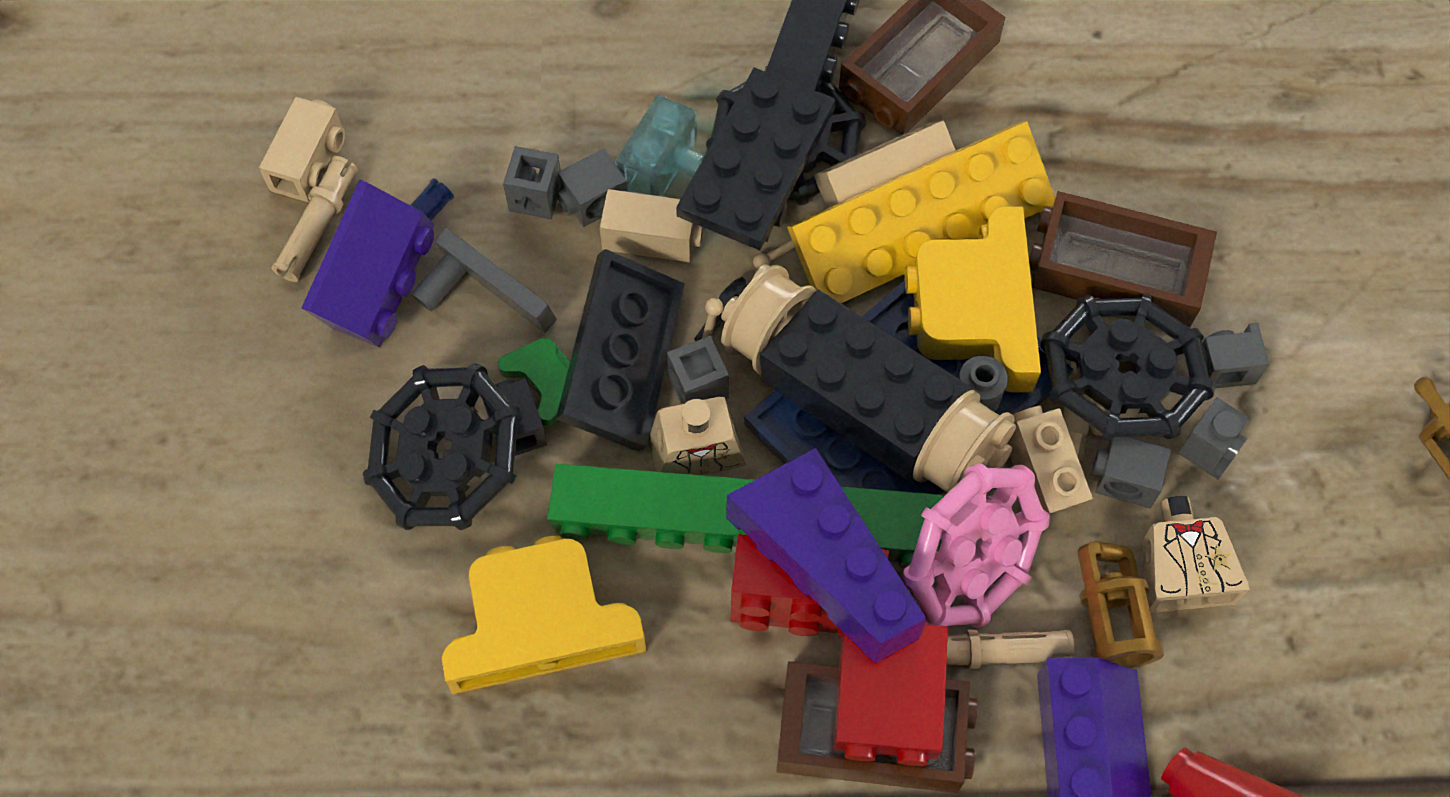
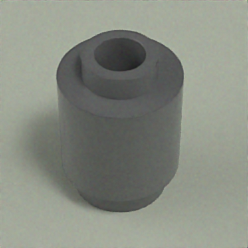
M988 356L973 357L963 364L958 376L959 380L980 394L981 404L994 412L997 410L1008 382L1007 372L999 361Z

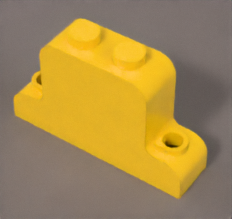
M1000 207L991 213L987 225H980L978 239L930 240L920 246L915 266H906L905 291L906 294L914 295V307H909L908 331L909 335H917L918 349L929 359L964 360L976 356H988L999 361L1005 368L1008 376L1006 391L1033 392L1040 376L1041 368L1023 207Z
M547 536L538 539L533 546L515 549L512 546L493 548L486 553V556H482L473 562L469 569V582L477 630L474 634L454 639L443 652L442 665L447 686L452 694L643 653L646 652L641 619L634 608L625 603H613L603 606L597 604L586 552L583 546L573 539H563L561 536Z

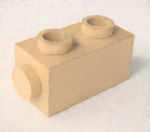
M299 97L294 98L259 166L269 191L310 202L307 197L310 190L315 186L318 187L328 169L327 166L333 154L341 150L345 140V130L341 125L336 108L321 100L309 101Z
M608 189L600 223L602 250L607 249L612 252L690 263L693 246L701 247L704 228L677 217L676 207L680 199Z
M1039 405L1015 413L1013 416L1016 428L1012 437L1007 442L1012 447L1010 458L1013 466L1024 465L1034 473V487L1042 509L1051 514L1092 500L1090 489L1060 408L1043 413Z

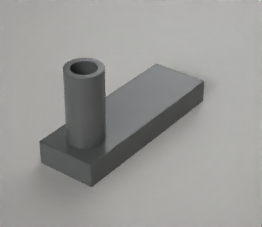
M447 228L435 240L444 256L411 293L422 306L432 312L460 278L467 273L544 333L557 320L546 302Z

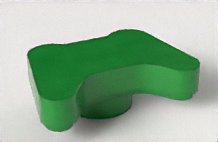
M540 338L501 356L498 360V368L503 377L526 378L541 396L538 414L542 425H554L558 421L556 420V415L570 361L554 341L548 338Z

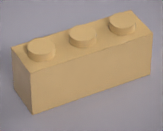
M943 120L923 125L813 175L825 205L829 208L956 150Z

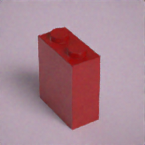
M924 624L918 640L877 663H874L841 631L833 750L845 751V758L855 761H875L876 754L897 756V763L908 766H927L929 759L938 758L943 748L948 626Z

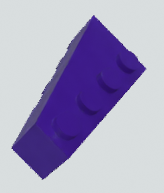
M816 448L727 494L726 519L736 529H742L756 543V548L770 562L772 560L775 561L793 579V584L806 597L809 595L828 613L827 617L874 663L879 662L920 638L926 621L925 615Z

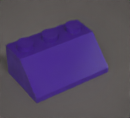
M359 179L301 308L330 328L380 348L384 338H388L395 329L397 323L396 311L402 297H406L414 286L416 272L414 270L421 255H425L431 248L434 240L433 228L435 224L420 210Z
M1047 658L1037 673L1048 797H1152L1137 670L1101 658Z

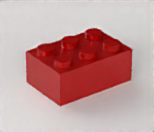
M738 534L731 588L730 622H738L741 628L751 631H765L769 629V626L789 628L788 631L798 636H815L818 634V631L838 633V637L841 639V630L827 617L828 613L809 595L806 597L793 584V579L775 561L772 560L770 562L756 548V543L748 535ZM882 549V551L888 559L889 550Z

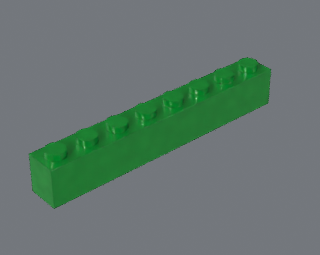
M555 463L547 520L556 532H560L562 538L575 541H586L589 535L607 536L609 542L621 545L636 544V539L655 540V545L668 549L684 548V543L703 544V549L710 552L730 553L732 552V547L737 545L738 534H747L742 529H736L726 519L727 494L754 480ZM841 487L880 548L889 550L888 560L899 561V566L902 568L908 567L911 564L925 519L921 514L926 507L931 509L944 495ZM940 539V541H939V544H938V547H937V550H936V551H938V552H939V549H940L941 539Z

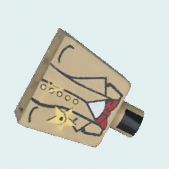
M725 397L705 400L692 399L685 404L666 407L657 411L649 437V445L656 472L703 475L746 465L736 423Z
M1175 496L1163 500L1161 508L1164 522L1152 524L1143 538V577L1148 582L1150 589L1147 595L1150 613L1236 605L1250 588L1223 521L1217 517L1194 519L1190 498L1187 496Z

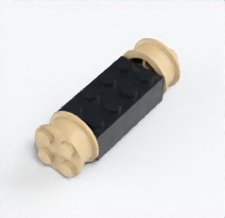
M764 264L761 266L740 296L730 299L722 311L721 319L725 321L721 336V345L726 353L730 355L742 354L751 360L753 370L762 376L763 383L911 483L915 481L923 483L929 480L948 493L965 477V471L968 467L980 463L987 468H1001L1012 452V447L1007 444L1016 428L1014 424L1015 418L1012 414L1005 412L998 415L980 403V394L973 390L972 387L821 290H817L811 285L798 286L789 280L788 271L780 265L769 266Z

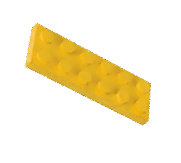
M1023 121L789 225L787 229L809 284L839 303H843L904 275L906 266H915L918 249L923 243L930 240L978 239L980 225H987L991 213L997 208L1023 207L1025 219L1042 211L1043 206H1053L1055 195L1028 122Z

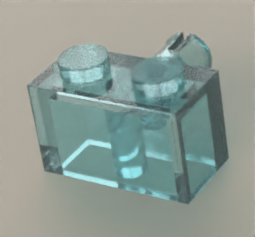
M657 94L616 160V166L627 180L628 192L663 197L678 171L690 177L694 176L705 156L704 153L692 149L697 141L696 110Z

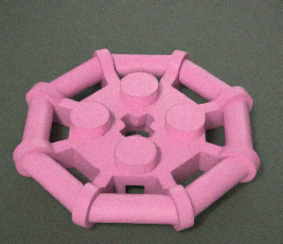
M980 463L974 464L966 469L965 477L931 509L927 507L924 509L921 516L925 519L911 564L903 571L904 584L912 589L926 617V625H972L977 629L989 624L991 614L1022 584L1027 586L1032 579L1028 574L1042 531L1049 527L1050 515L1042 509L1034 487L1035 475L1026 466L1015 465L1012 468H987ZM992 488H997L994 494L987 496L988 499H986V493L991 491ZM1018 498L1022 511L1014 515L1012 505ZM940 539H942L941 546L938 552L936 550ZM1005 572V574L986 592L987 588ZM934 577L936 578V581L938 583L935 589L932 586L934 583ZM964 595L963 605L951 606L956 596Z

